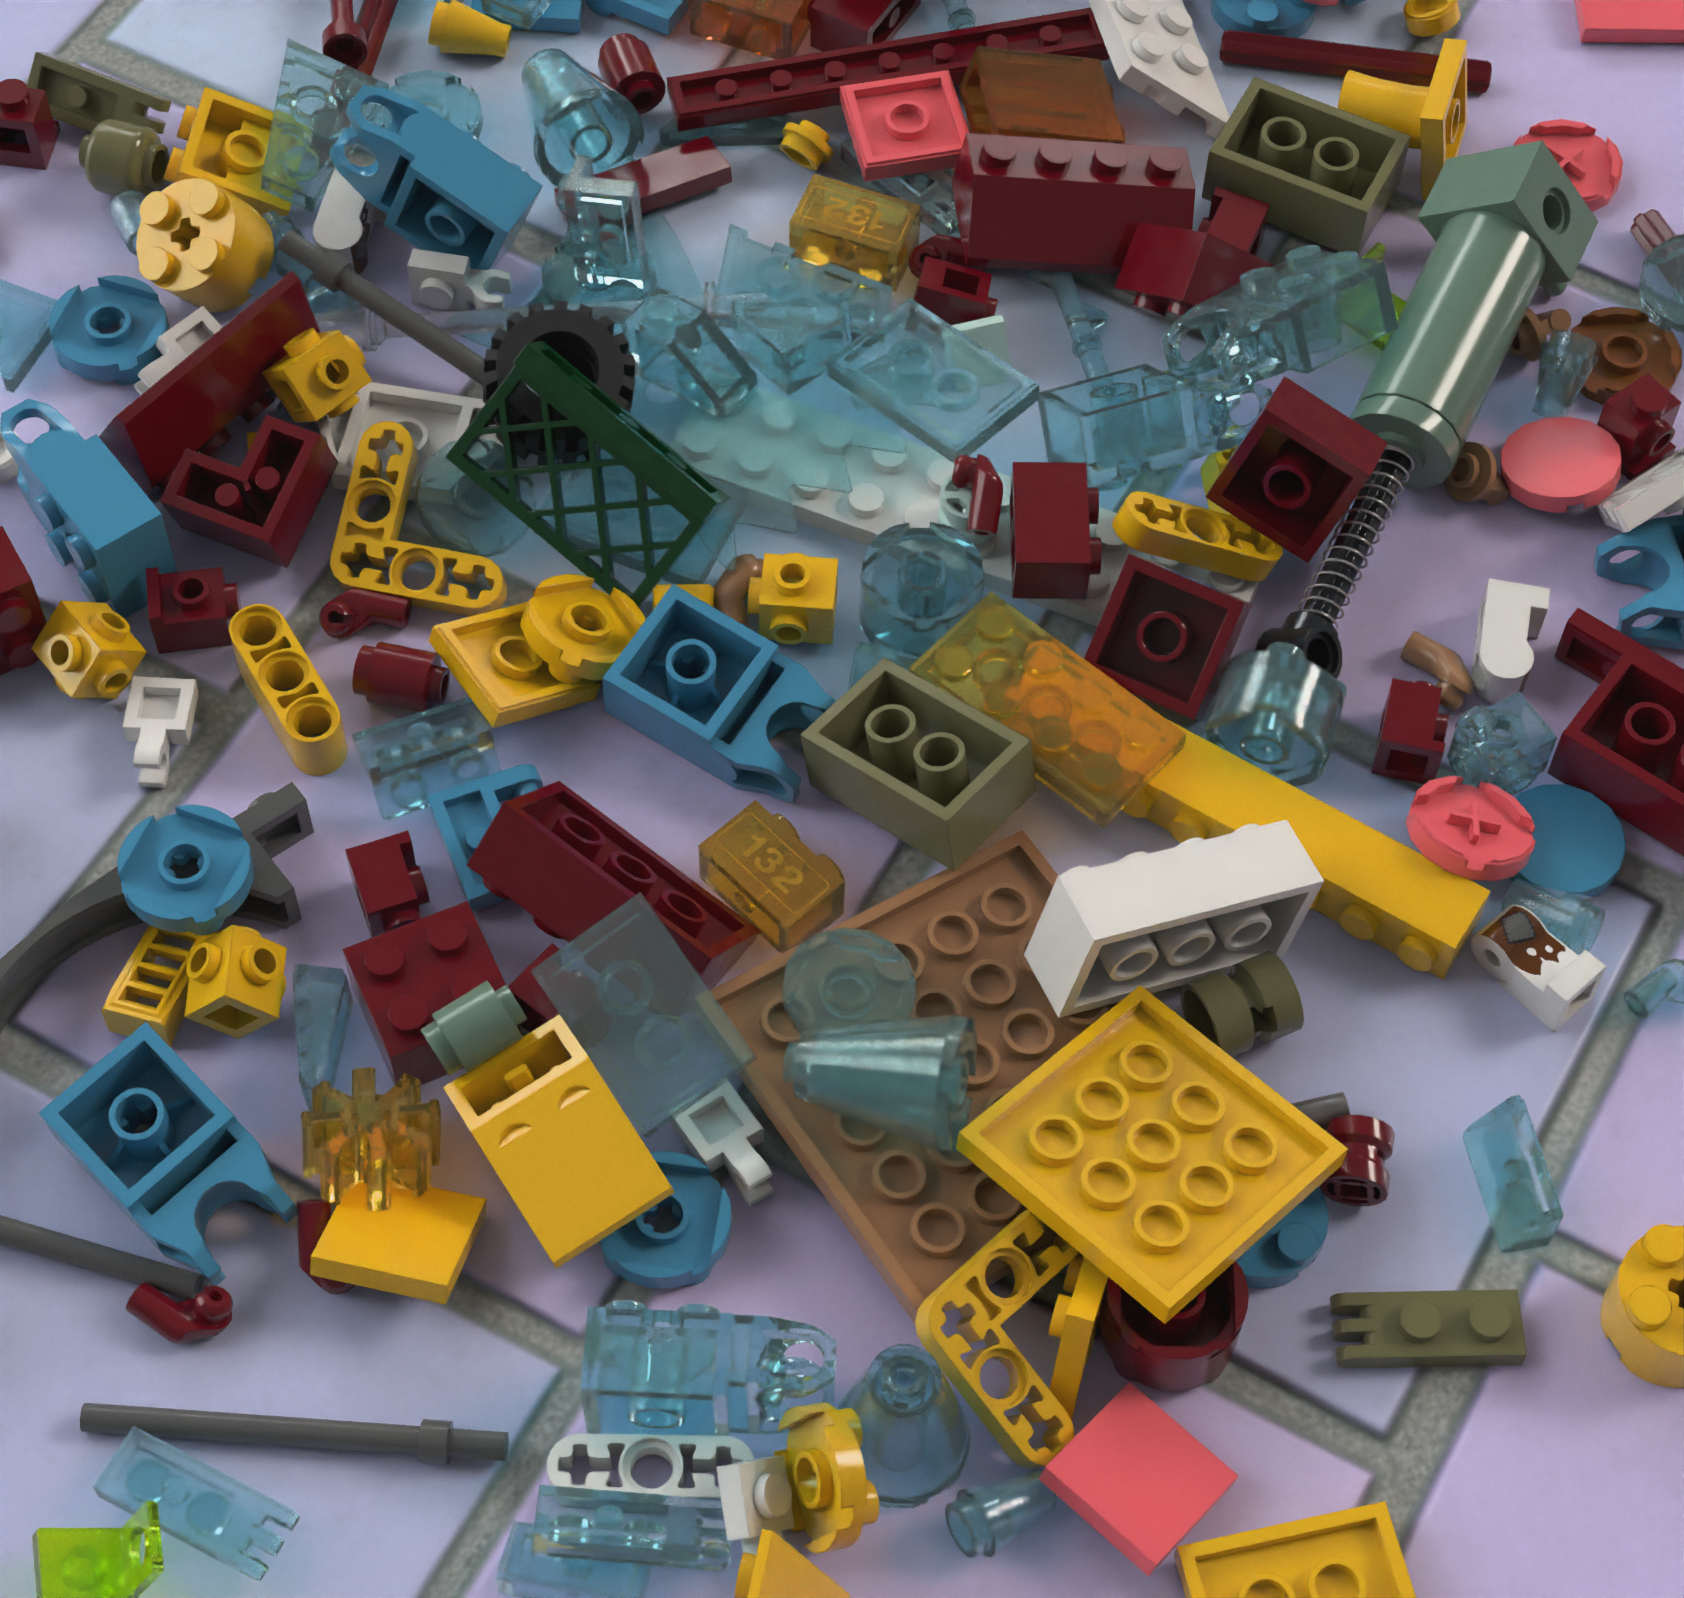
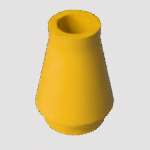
M438 0L431 20L428 44L440 47V53L494 55L505 58L511 38L512 25L501 23L457 0H451L450 3Z

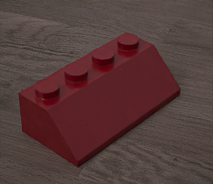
M966 133L951 182L965 266L1119 275L1138 222L1192 230L1196 189L1186 148Z
M291 270L117 414L99 435L102 442L146 495L153 489H156L161 496L163 495L186 448L209 457L212 456L233 437L225 428L240 416L249 424L275 401L268 393L272 390V387L262 372L287 355L283 346L292 338L310 328H314L317 333H320L298 276Z
M560 781L503 802L467 863L469 868L483 878V884L490 892L502 899L517 903L534 916L533 921L540 930L554 938L566 940L585 955L586 963L593 970L603 976L616 978L636 993V999L643 1008L657 1016L667 1017L671 1021L694 1009L695 998L713 989L761 932Z

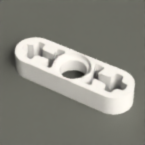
M579 1433L566 1436L554 1445L547 1459V1472L554 1495L561 1502L572 1507L723 1510L720 1488L716 1486L713 1474L692 1473L693 1488H682L684 1484L682 1456H693V1471H713L717 1466V1459L721 1458L731 1459V1464L753 1460L754 1456L744 1442L735 1437L725 1435ZM621 1455L619 1460L621 1487H611L610 1472H590L586 1476L585 1484L575 1485L572 1484L570 1473L561 1471L562 1469L573 1468L575 1457L580 1456L588 1457L589 1465L592 1469L612 1470L610 1456ZM646 1455L662 1456L672 1466L673 1471L670 1479L658 1488H644L638 1485L631 1476L633 1465L637 1460Z

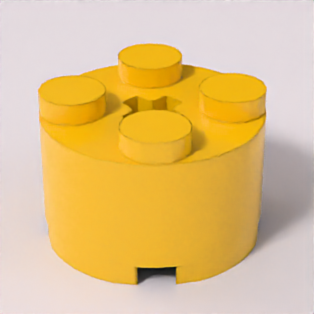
M201 178L180 180L166 187L161 192L154 191L149 193L143 199L139 210L141 222L137 233L136 251L139 271L144 278L194 306H204L209 312H225L239 307L252 296L247 291L253 286L257 278L260 277L263 280L266 278L274 255L273 233L265 218L260 216L247 202L215 183Z
M1660 1224L1649 1229L1626 1253L1604 1293L1600 1309V1319L1606 1339L1610 1337L1614 1346L1621 1354L1619 1360L1628 1370L1645 1381L1669 1388H1684V1226Z

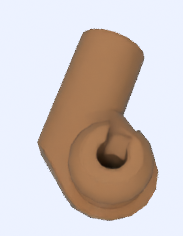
M742 554L733 558L714 586V608L750 628L744 599L749 591L750 577H762L763 559H756L753 554Z
M1414 631L1406 642L1400 658L1439 678L1435 687L1442 688L1440 704L1452 711L1460 709L1466 694L1472 695L1474 682L1461 657L1451 649Z

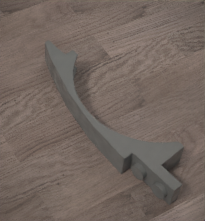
M293 782L276 792H269L259 796L249 805L247 810L232 818L242 830L243 837L250 846L254 863V879L248 896L230 916L258 920L283 929H287L302 920L294 887L272 860L273 857L314 833L306 798ZM190 858L185 865L174 863L170 869L175 872L176 878L185 879L192 877L199 872L198 859ZM118 866L71 897L0 959V1034L24 998L58 965L78 951L106 936L128 927L146 923L135 912L130 910L125 901L118 874Z

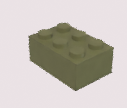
M1254 77L1209 150L1201 198L1211 201L1212 194L1217 186L1270 204L1267 218L1268 224L1358 258L1400 183L1411 136Z
M885 657L800 734L811 786L952 871H955L1036 792L1031 740Z

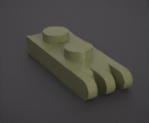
M35 52L27 83L28 88L46 91L53 118L91 133L96 125L105 119H114L153 128L156 133L163 134L166 122L147 115L148 109L150 107L156 111L169 112L172 103L170 99L46 52Z
M1518 1289L1346 1292L1334 1294L1329 1298L1330 1309L1333 1315L1359 1316V1318L1337 1320L1332 1324L1334 1340L1339 1342H1362V1345H1345L1335 1350L1336 1364L1341 1368L1522 1365L1527 1356Z

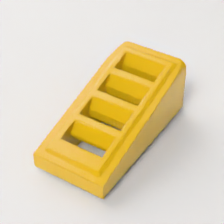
M149 925L111 988L101 1010L108 1030L130 1036L147 1022L171 1047L185 1015L189 984L186 968L190 954L193 951V946L217 934L218 930L212 934L200 936L190 931L170 932ZM166 936L190 941L194 944L189 951L163 944ZM159 956L182 962V965L179 969H175L154 962L156 957ZM148 976L170 981L171 984L168 988L145 982ZM139 996L158 1000L160 1003L156 1008L137 1003Z

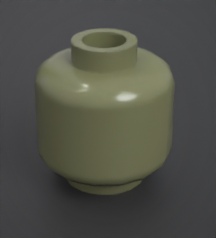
M105 119L96 125L91 134L85 135L81 141L78 155L81 167L85 168L87 180L95 190L133 199H143L153 189H158L165 181L163 179L169 161L168 149L164 144H161L160 137L153 128L114 119Z

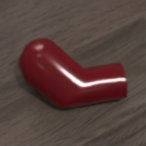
M944 234L934 235L918 245L911 252L908 260L910 271L916 278L920 277L925 256L965 266L961 238ZM965 266L980 271H986L987 267Z
M978 454L977 458L959 455L955 458L952 483L957 488H972L966 531L980 536H996L1003 497V483L990 458Z
M354 587L326 603L319 613V622L327 635L333 638L352 636L373 623L405 629L411 616L412 600Z
M331 1199L296 1201L298 1260L300 1268L316 1284L329 1293L342 1294L350 1291L355 1285L310 1275L311 1255L332 1216Z
M144 1282L133 1292L126 1304L127 1312L169 1342L175 1344L219 1335L232 1320L233 1300L230 1293L214 1285L206 1286L204 1292L196 1294L195 1298L177 1303L150 1283Z

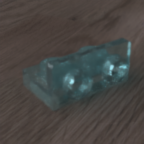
M578 155L570 174L562 176L558 188V206L561 211H566L568 223L565 236V250L568 256L573 257L576 280L643 289L650 273L638 184L633 181L594 177L591 156Z
M469 696L352 734L357 755L370 780L378 810L384 820H391L428 808V795L501 771L491 730L482 713Z

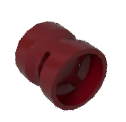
M1364 1115L1335 1117L1328 1122L1326 1132L1347 1147L1348 1151L1343 1165L1320 1184V1190L1323 1195L1341 1204L1372 1206L1382 1203L1386 1200L1389 1191L1390 1175L1384 1167V1161L1389 1159L1393 1152L1395 1133L1392 1127L1384 1121Z

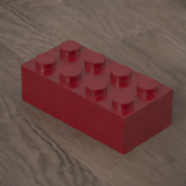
M1626 649L1562 732L1547 773L1564 784L1591 792L1611 807L1615 815L1684 856V682Z

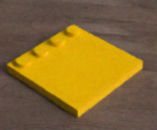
M1141 985L959 1131L956 1149L1164 1324L1342 1166L1348 1151L1347 1147Z

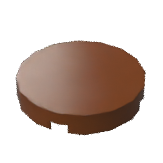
M1609 307L1590 312L1582 317L1580 324L1575 327L1573 326L1563 350V367L1571 384L1586 398L1604 405L1607 399L1646 373H1649L1670 392L1682 367V349L1674 333L1667 326L1662 324L1661 328H1659L1655 323L1648 321L1649 314L1637 309Z

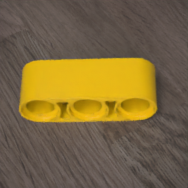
M267 604L245 606L235 613L229 625V634L240 674L294 765L308 775L323 776L333 773L342 766L347 758L348 751L342 719L336 702L283 615L276 608ZM294 688L293 690L282 691L283 689ZM324 733L323 735L318 737H308L312 734Z

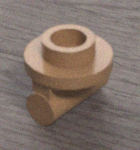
M1528 308L1510 345V350L1531 362L1545 357L1548 349L1546 335L1568 330L1571 325L1569 312L1565 309H1555L1535 314Z
M1465 442L1451 474L1444 480L1448 493L1453 498L1465 502H1475L1484 499L1491 506L1502 503L1509 497L1510 492L1497 472V464L1493 452L1484 444Z

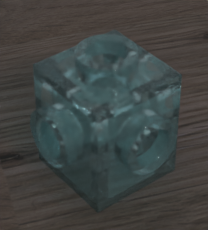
M1519 691L1489 707L1481 704L1465 712L1455 724V732L1447 758L1454 775L1464 777L1462 784L1478 788L1480 781L1488 782L1498 786L1508 794L1514 795L1527 788L1537 778L1538 774L1545 771L1557 736Z

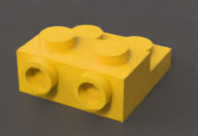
M205 87L198 108L186 105L176 137L187 142L184 150L173 147L163 179L173 183L189 178H201L211 181L250 204L260 216L284 224L290 211L313 126Z

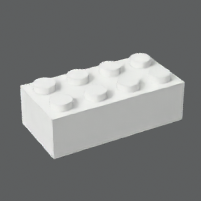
M1287 820L1262 826L1248 824L1238 828L1233 833L1206 840L1195 837L1180 843L1176 847L1149 854L1143 851L1134 852L1117 862L1092 868L1077 866L1057 877L1024 956L1058 1018L1120 1002L1140 985L1148 992L1154 993L1184 985L1219 970L1223 973L1231 972L1232 965L1267 951L1275 953L1280 959L1283 958L1324 880Z

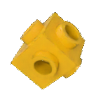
M314 328L305 330L283 346L287 352L286 356L262 372L295 423L318 421L326 414L329 418H335L343 414L359 402L360 398L356 392L372 381L363 367L366 364L363 352L353 339L343 335L340 330L317 333Z
M795 552L784 555L764 553L762 577H750L748 591V614H759V634L768 640H775L788 645L802 642L833 644L838 591V559L810 557Z
M63 600L59 602L31 647L55 677L54 681L57 687L71 698L117 699L131 682L132 674L147 653L130 632L129 623L121 615L114 612L107 603Z
M234 924L193 946V951L190 954L186 968L189 984L184 1017L237 1039L279 1019L281 1000L286 989L284 970L287 948L262 937L253 928L236 926Z

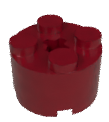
M1235 1261L1166 1324L1108 1277L1099 1325L1103 1344L1113 1360L1114 1368L1118 1374L1128 1381L1139 1382L1145 1386L1166 1391L1187 1390L1204 1383H1210L1219 1378L1235 1351L1248 1309V1285L1243 1270Z

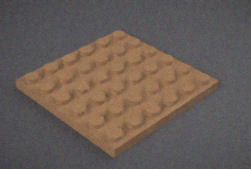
M1023 830L967 858L955 871L947 868L695 998L694 1013L914 1324L918 1308L923 1301L1019 1214L1027 1210L1024 1205L956 1149L959 1131L1117 1004L1113 1003L1058 1018L1026 960L1024 953L1059 875ZM1046 1224L1042 1225L1044 1230L1042 1236L1031 1246L1021 1249L1029 1257L1035 1251L1054 1245L1053 1241L1057 1233ZM993 1259L988 1264L985 1272L987 1286L1013 1272L1005 1261Z

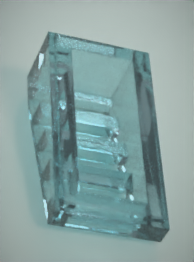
M296 964L294 965L292 978L299 1083L310 1116L324 1118L325 1113H328L353 1006V998L346 973H344L343 969Z

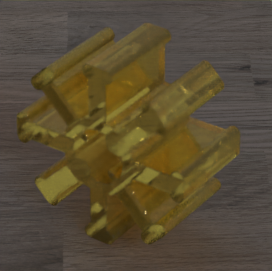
M373 1067L352 1070V1097L331 1087L330 1082L327 1080L320 1082L312 1089V1114L309 1111L301 1113L302 1170L305 1178H311L314 1174H320L322 1199L333 1205H340L342 1197L357 1183H367V1210L381 1211L391 1208V1180L411 1190L414 1197H420L430 1189L431 1165L437 1166L440 1164L441 1109L437 1099H431L429 1103L421 1104V1080L410 1074L403 1073L400 1075V1081L384 1095L376 1094V1070Z

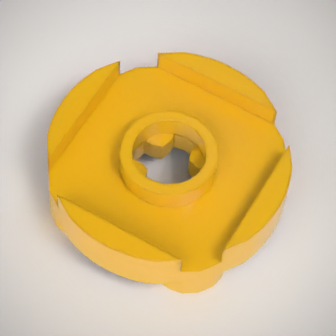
M563 574L543 580L536 587L533 597L528 601L520 621L521 629L528 644L539 657L549 663L548 669L552 676L568 684H577L583 678L603 680L604 675L646 620L637 604L625 593L613 587L611 594L608 595L602 590L592 588L595 579L584 575Z
M826 1402L792 1407L782 1416L777 1430L790 1429L787 1437V1449L774 1451V1456L784 1455L787 1478L792 1491L791 1505L795 1528H791V1531L806 1530L808 1536L813 1541L803 1546L812 1553H824L848 1548L860 1537L863 1525L875 1523L879 1515L878 1494L873 1483L866 1478L864 1461L860 1450L863 1440L860 1419L852 1408L836 1409Z

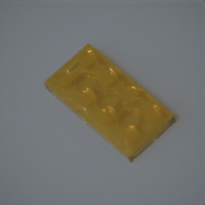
M992 591L909 667V672L1031 740L1035 778L1101 828H1104L1184 748L1185 732Z

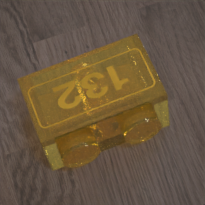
M813 174L789 222V260L803 264L811 269L823 270L857 280L864 285L877 286L896 292L908 268L909 256L919 244L921 205Z
M756 800L698 845L700 879L741 917L761 931L759 934L780 954L817 936L844 914L845 879L839 867L828 856L824 854L817 856L800 841L797 830L787 818L778 813L772 815Z

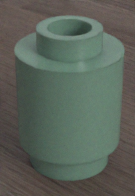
M486 980L431 1014L435 1021L420 1030L450 1076L463 1067L467 1073L523 1039L517 1026L526 1021L527 1017L507 985L494 991Z

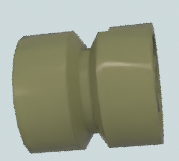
M1271 951L1232 965L1230 977L1219 970L1182 985L1181 1004L1185 1020L1231 1057L1251 1050L1254 1037L1266 1044L1301 1030L1304 1023L1303 1007L1295 982L1282 960Z

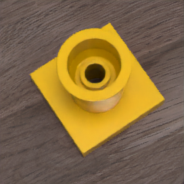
M1444 38L1430 87L1379 79L1352 70L1346 73L1341 87L1338 109L1410 135L1408 148L1421 149L1422 199L1427 200L1446 159L1458 156L1467 126V40Z

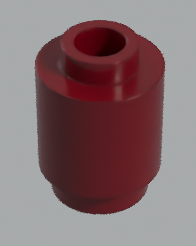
M629 33L614 35L603 43L599 51L598 69L616 109L627 115H639L655 108L662 101L666 86L648 45Z
M379 642L376 647L363 645L359 650L353 670L352 688L354 694L366 696L368 703L428 714L434 703L443 704L449 687L450 670L447 667L441 666V658L436 652Z

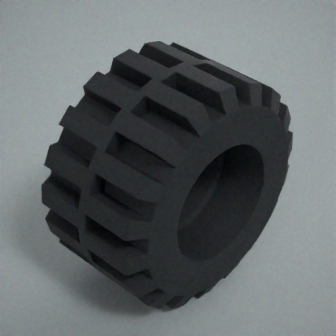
M558 300L554 301V309L544 310L542 302L529 305L527 317L524 318L518 311L507 318V331L498 327L491 338V349L486 350L484 359L483 403H487L515 365L512 362L527 343L544 341L630 413L636 380L634 378L636 369L634 354H628L629 342L623 332L613 335L614 322L605 315L598 321L592 318L593 308L580 304L578 311L567 309L568 301ZM522 381L509 398L512 424L543 421L541 400ZM553 407L554 420L567 419ZM500 412L495 416V418L492 420L489 426L501 425ZM577 426L555 427L558 457L562 459L563 463L577 462V457L584 455L586 460L590 461L588 438ZM544 429L513 432L516 456L526 460L531 453L538 456L537 465H548ZM496 433V438L503 444L502 433Z

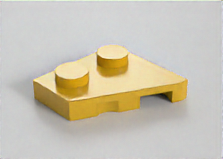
M1079 1252L1069 1262L1063 1285V1291L1073 1293L1072 1297L1059 1293L1048 1335L1061 1338L1049 1390L1068 1413L1071 1421L1077 1403L1084 1367L1088 1364L1098 1328L1108 1279L1106 1274Z

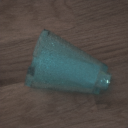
M544 49L528 59L523 67L521 79L534 156L541 172L554 186L561 187L562 185H567L635 161L632 155L637 148L638 142L640 141L643 144L645 133L641 116L625 96L560 49Z
M953 1014L807 1029L802 1032L799 1042H789L783 1064V1078L786 1083H793L796 1098L933 1150L957 1152L958 1133L968 1124L972 1098L966 1097L968 1075L975 1076L976 1023L970 1017Z
M898 1344L884 1349L844 1393L835 1408H852L860 1419L863 1431L860 1450L864 1461L866 1478L873 1483L877 1491L879 1505L885 1508H915L928 1503L929 1498L941 1493L947 1487L949 1489L959 1479L969 1455L971 1441L970 1426L961 1402L938 1363L929 1352L911 1344Z

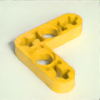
M381 421L371 425L363 433L359 441L330 555V567L338 583L346 591L355 587L411 599L412 606L465 616H473L500 609L507 598V584L500 568L491 559L479 555L398 541L417 466L418 451L410 433L401 424L393 421ZM389 440H395L399 450L402 452L401 455H391L386 468V474L390 481L396 482L394 485L380 479L383 465L377 452H375L376 448L386 449ZM373 494H381L390 499V510L382 520L367 522L359 517L358 508L366 497ZM361 553H366L373 565L389 568L390 584L385 585L387 580L381 570L364 568L360 572L359 577H354L346 565L347 562H356L359 560ZM390 556H394V558H393V560H392V562H391V564H390V563H389V557H390ZM415 562H427L435 567L433 582L422 590H411L403 585V574L406 568ZM453 567L452 573L456 581L475 583L478 574H485L489 585L493 588L491 591L482 590L478 599H472L466 587L449 583V595L445 596L444 593L448 587V568Z
M1226 440L1218 442L1201 466L1200 474L1205 495H1207L1225 463L1238 446V443ZM1136 491L1128 495L1112 521V527L1116 535L1122 542L1135 550L1247 581L1260 582L1265 580L1283 555V547L1209 499H1207L1209 509H1205L1148 492Z
M1028 1209L1019 1214L923 1301L918 1308L915 1325L916 1333L922 1345L1007 1455L1020 1466L1039 1468L1047 1466L1075 1437L1073 1423L1068 1413L1000 1325L1075 1258L1078 1251L1057 1234L1053 1241V1246L1035 1251L1030 1257L1023 1252L1022 1248L1031 1246L1042 1236L1044 1232L1042 1225L1045 1224ZM993 1259L1005 1261L1014 1273V1289L1007 1298L996 1296L989 1290L986 1284V1268ZM957 1309L962 1316L956 1325L960 1334L956 1333L945 1336L940 1328L947 1319L943 1311L947 1312ZM983 1340L986 1346L969 1354L963 1362L960 1357L961 1354L972 1350L968 1344ZM990 1358L1000 1361L1009 1373L1010 1384L1008 1391L1000 1399L990 1397L980 1384L979 1375L981 1367ZM1027 1396L1028 1403L1017 1407L1022 1414L1006 1418L1004 1411L1020 1404ZM1044 1421L1048 1430L1042 1438L1047 1447L1031 1448L1028 1440L1032 1437L1034 1431L1030 1423Z

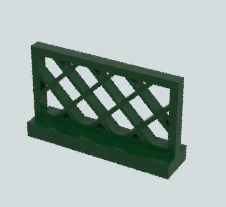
M544 341L527 343L512 362L515 365L445 457L586 576L594 578V582L610 595L613 587L629 596L640 608L653 592V588H656V585L661 582L707 522L718 514L730 497ZM522 381L540 395L543 417L541 422L512 424L509 398ZM553 407L567 419L554 420ZM500 412L501 425L488 427ZM577 426L588 438L590 461L559 463L555 427ZM544 429L548 465L518 467L513 432ZM502 433L506 469L485 470L467 454L481 435ZM600 447L614 458L601 459ZM623 465L635 476L637 500L606 503L602 467ZM591 468L595 504L564 507L560 471ZM549 472L553 508L532 509L521 499L519 475ZM507 476L509 489L495 477ZM647 486L661 498L648 499ZM671 505L690 522L676 540L653 542L650 506ZM638 508L642 543L611 546L607 510ZM596 512L600 547L580 549L568 539L565 514ZM554 515L555 527H553L549 522H547L542 516ZM668 549L655 565L654 550ZM643 551L646 577L634 593L615 579L612 554ZM601 555L602 567L589 556Z

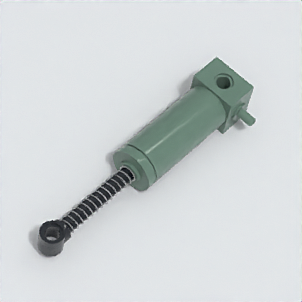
M1543 140L1447 158L1418 216L1436 243L1350 416L1352 420L1382 438L1388 444L1370 478L1360 490L1358 496L1355 497L1352 508H1347V511L1341 517V523L1336 526L1335 535L1329 540V548L1323 552V560L1317 565V573L1311 577V586L1307 587L1304 595L1305 598L1299 602V611L1290 613L1282 628H1271L1263 632L1258 639L1255 648V667L1262 683L1270 689L1324 688L1336 681L1342 667L1343 652L1340 640L1338 639V632L1336 631L1338 624L1335 620L1344 617V611L1341 607L1350 604V598L1347 594L1354 593L1356 591L1354 581L1362 579V573L1359 569L1366 568L1368 566L1366 556L1374 554V548L1371 544H1376L1380 541L1378 532L1386 528L1384 519H1389L1392 516V511L1389 507H1394L1398 504V499L1395 495L1403 492V486L1428 488L1442 484L1451 474L1538 286H1541L1548 296L1555 297L1565 291L1567 282H1571L1598 224V220ZM1399 485H1400V486H1401V490L1396 493V491H1397V489H1398V487H1399ZM1393 498H1395V503L1390 505ZM1387 510H1388V511H1389V515H1388L1387 517H1385L1386 512H1387ZM1348 513L1346 520L1343 522L1344 516ZM1342 525L1340 533L1337 534L1338 528ZM1336 538L1334 545L1331 547L1332 541ZM1330 550L1328 558L1325 559L1326 553ZM1322 563H1325L1322 570L1319 572L1320 566L1322 565ZM1359 572L1360 577L1355 579L1357 573ZM1318 575L1316 583L1313 584L1314 578ZM1310 588H1313L1309 597H1307L1308 591L1310 590ZM1306 600L1305 606L1301 610V605Z

